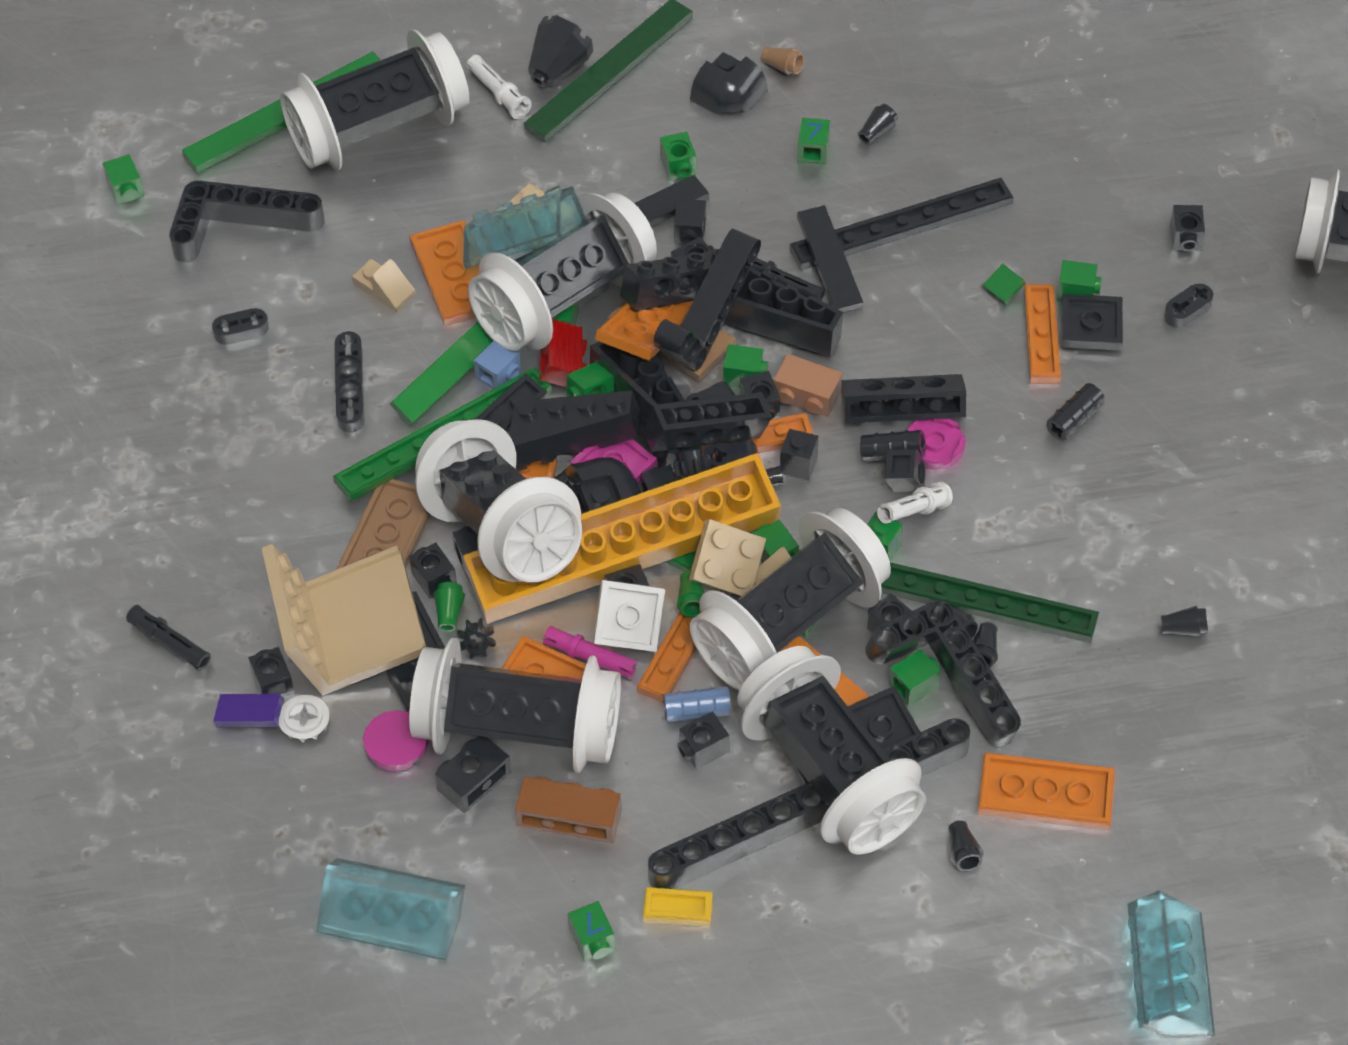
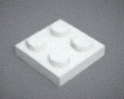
M601 580L592 643L657 652L665 589Z

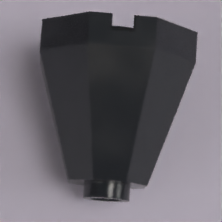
M553 15L550 20L549 16L543 17L538 25L528 67L531 80L541 87L554 86L589 59L593 53L592 39L588 35L584 39L580 35L582 29L578 25L558 15Z

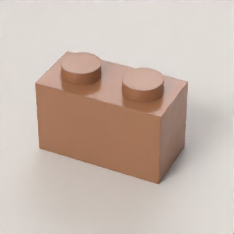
M787 354L773 381L779 393L780 402L806 409L813 414L829 417L841 394L843 372Z

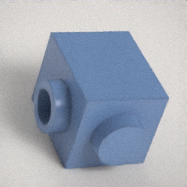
M494 340L474 360L476 379L494 389L517 377L521 373L520 352L518 350H507Z

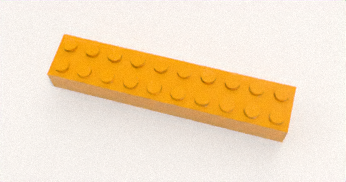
M758 453L581 514L582 539L579 549L571 562L561 572L549 579L539 582H510L494 576L484 566L478 550L463 555L465 571L486 624L600 585L601 580H605L606 574L638 564L641 565L642 569L694 552L698 548L705 520L711 519L750 532L764 524H771L780 520L781 505Z

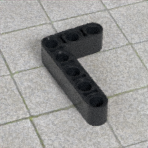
M200 180L192 181L183 190L170 229L169 238L175 259L185 263L191 262L198 257L210 220L309 232L317 231L325 224L322 200L317 194Z
M734 228L727 233L682 325L680 326L664 319L655 332L654 344L669 359L695 371L702 367L758 256L761 240Z
M941 600L930 602L874 629L865 647V653L870 661L875 664H886L929 645L986 739L992 745L998 747L1007 746L1012 741L1021 726L1020 716L949 603ZM931 617L940 619L942 623L935 622ZM904 629L913 631L915 635H909ZM877 642H884L888 648L880 646ZM948 643L954 644L959 650L950 648ZM964 670L971 671L975 677L967 675ZM981 696L988 698L992 704L984 702ZM997 723L1005 725L1008 731L1000 729Z

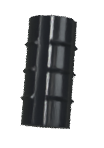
M1086 383L1079 391H1075V394L1069 400H1066L1065 404L1060 409H1057L1047 420L1046 427L1050 434L1060 441H1066L1073 433H1076L1082 424H1085L1092 415L1096 414V411L1105 403L1103 392L1092 383Z
M923 430L891 431L890 433L881 434L876 432L875 434L861 435L860 453L863 462H881L886 460L887 450L917 449L922 457L926 455V439Z

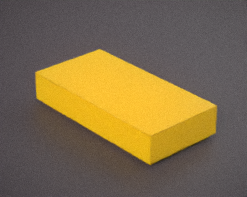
M646 887L643 923L710 927L713 892Z

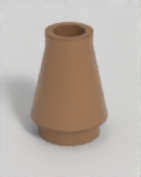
M766 46L761 53V62L791 76L792 74H799L802 70L804 55L796 48H771Z

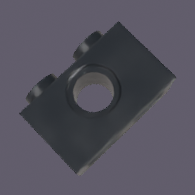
M478 736L474 740L471 739L463 745L455 757L444 761L435 773L437 790L465 814L511 773L510 756L488 737ZM470 769L477 770L473 773H466Z

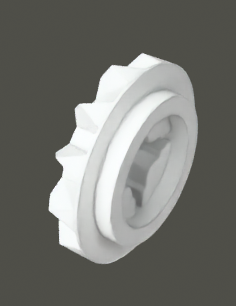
M295 696L286 701L282 706L278 721L280 730L290 740L295 738L299 739L302 743L305 739L309 738L316 740L318 734L322 731L326 732L327 724L330 721L329 709L325 702L316 696ZM304 710H306L310 720H307L306 725L302 727L299 720L302 719Z

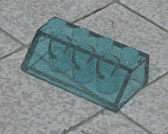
M556 186L545 191L543 196L537 197L536 194H531L522 198L518 204L513 205L512 201L496 207L497 211L489 212L488 209L472 215L474 220L464 227V267L467 269L479 265L482 258L490 253H501L509 256L564 238L586 219L573 186L565 189Z
M336 858L325 868L316 932L446 961L461 917L465 885Z
M1161 890L1128 903V927L1130 929L1131 958L1134 969L1133 984L1136 991V1016L1139 1028L1160 1038H1210L1215 1036L1202 912Z

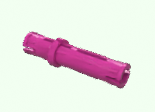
M552 625L546 630L544 637H547V639H543V645H548L568 653V656L571 658H580L588 661L591 655L596 656L599 667L619 672L620 675L629 680L636 671L634 666L638 665V660H633L586 641L584 636L580 634L574 636Z

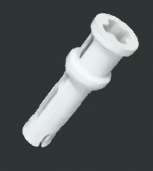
M473 55L468 59L466 68L494 93L495 101L499 105L505 106L513 119H521L530 111L532 106L531 100L526 96H522L513 83L504 81L479 55Z
M941 481L933 483L929 488H917L913 495L881 504V507L877 509L878 518L881 522L887 524L915 513L925 515L932 513L935 508L945 509L952 503V490L946 483Z

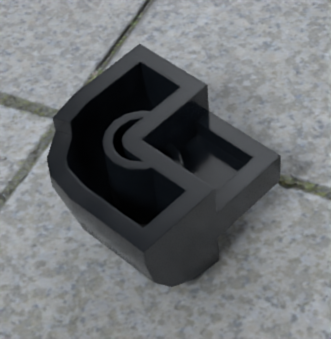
M722 52L712 63L706 61L699 69L691 87L690 101L723 116L724 112L734 113L742 111L744 114L768 92L767 79L756 63L745 56L739 61Z
M613 457L593 458L571 464L565 470L573 492L577 498H581L586 512L642 493L634 474L626 463Z

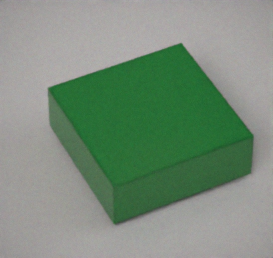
M1002 263L983 286L997 299L1007 305L1026 283L1024 279Z

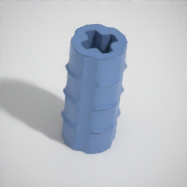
M711 687L710 689H695L684 692L679 690L675 693L663 694L666 722H684V720L699 719L712 711L717 717L731 715V700L728 687Z

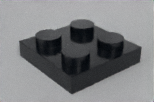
M1063 294V348L1122 351L1123 297Z

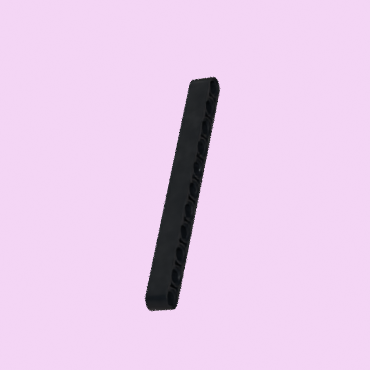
M957 718L949 719L882 750L890 761L905 758L915 760L921 767L922 777L966 756L969 748L970 727L964 720ZM949 738H958V739H960V740H958V741H953V740H951V739H949ZM926 750V751H930V752H932V753H930V754H925V753H922L921 751ZM808 782L655 851L648 859L649 883L652 888L675 889L821 823L829 808ZM813 802V803H816L817 805H815V806H808V805H806L805 803ZM783 815V816H786V817H788V818H787V819H778V818H776V816ZM752 828L757 829L759 831L755 833H750L746 830ZM719 842H727V843H729V844L726 845V846H719V845H717V843H719ZM691 855H696V856H698L699 858H698V859H695V860H692V859H688V858H686V857L691 856ZM662 868L670 870L667 873L657 872V870Z

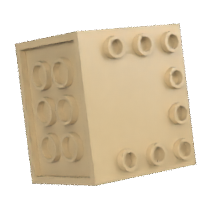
M273 543L261 548L285 653L322 696L416 659L420 656L423 648L426 647L402 551L397 545L307 582H304L299 568L292 567L288 555L285 552L281 553Z

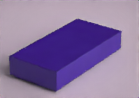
M220 694L213 722L216 727H277L284 699L281 694Z

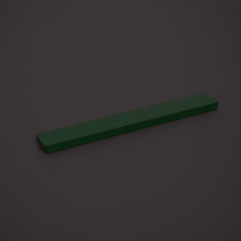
M676 0L666 2L524 122V129L546 143L692 19L693 11Z
M891 562L890 576L881 584L882 594L889 595L891 593L895 597L924 604L941 600L970 615L1088 643L1092 642L1099 615L1098 611Z

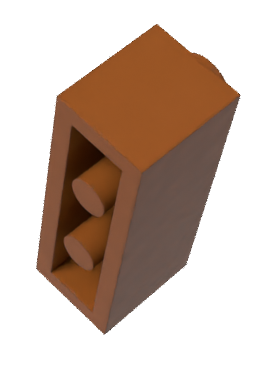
M524 776L515 807L516 825L523 828L613 844L622 811L621 793H616L608 788L594 789L583 787L575 782H555L541 776L534 778Z

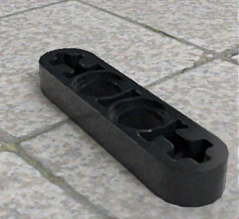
M346 331L339 334L334 342L336 417L339 428L345 432L352 433L360 430L365 421L363 349L360 336L355 332ZM346 344H352V355H346ZM349 365L357 368L351 374H345L341 371L345 366ZM347 389H354L358 392L354 397L347 398L342 396V393ZM347 408H353L354 415L352 420H347Z

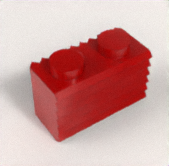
M552 319V339L546 347L540 349L539 380L567 387V374L587 366L586 363H583L587 340L583 339L582 326L577 327V325H571V323L566 324V322Z

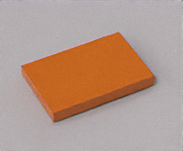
M522 636L502 666V669L582 679L586 664Z

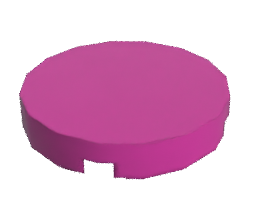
M949 418L924 419L920 421L915 420L908 427V431L923 430L926 439V455L923 457L927 463L926 469L940 470L949 468L956 464L963 456L966 439L957 422Z
M400 710L384 712L373 718L365 729L363 743L366 756L382 770L396 772L409 769L415 765L414 762L418 761L420 757L422 759L426 754L428 740L411 736L409 725L410 712Z

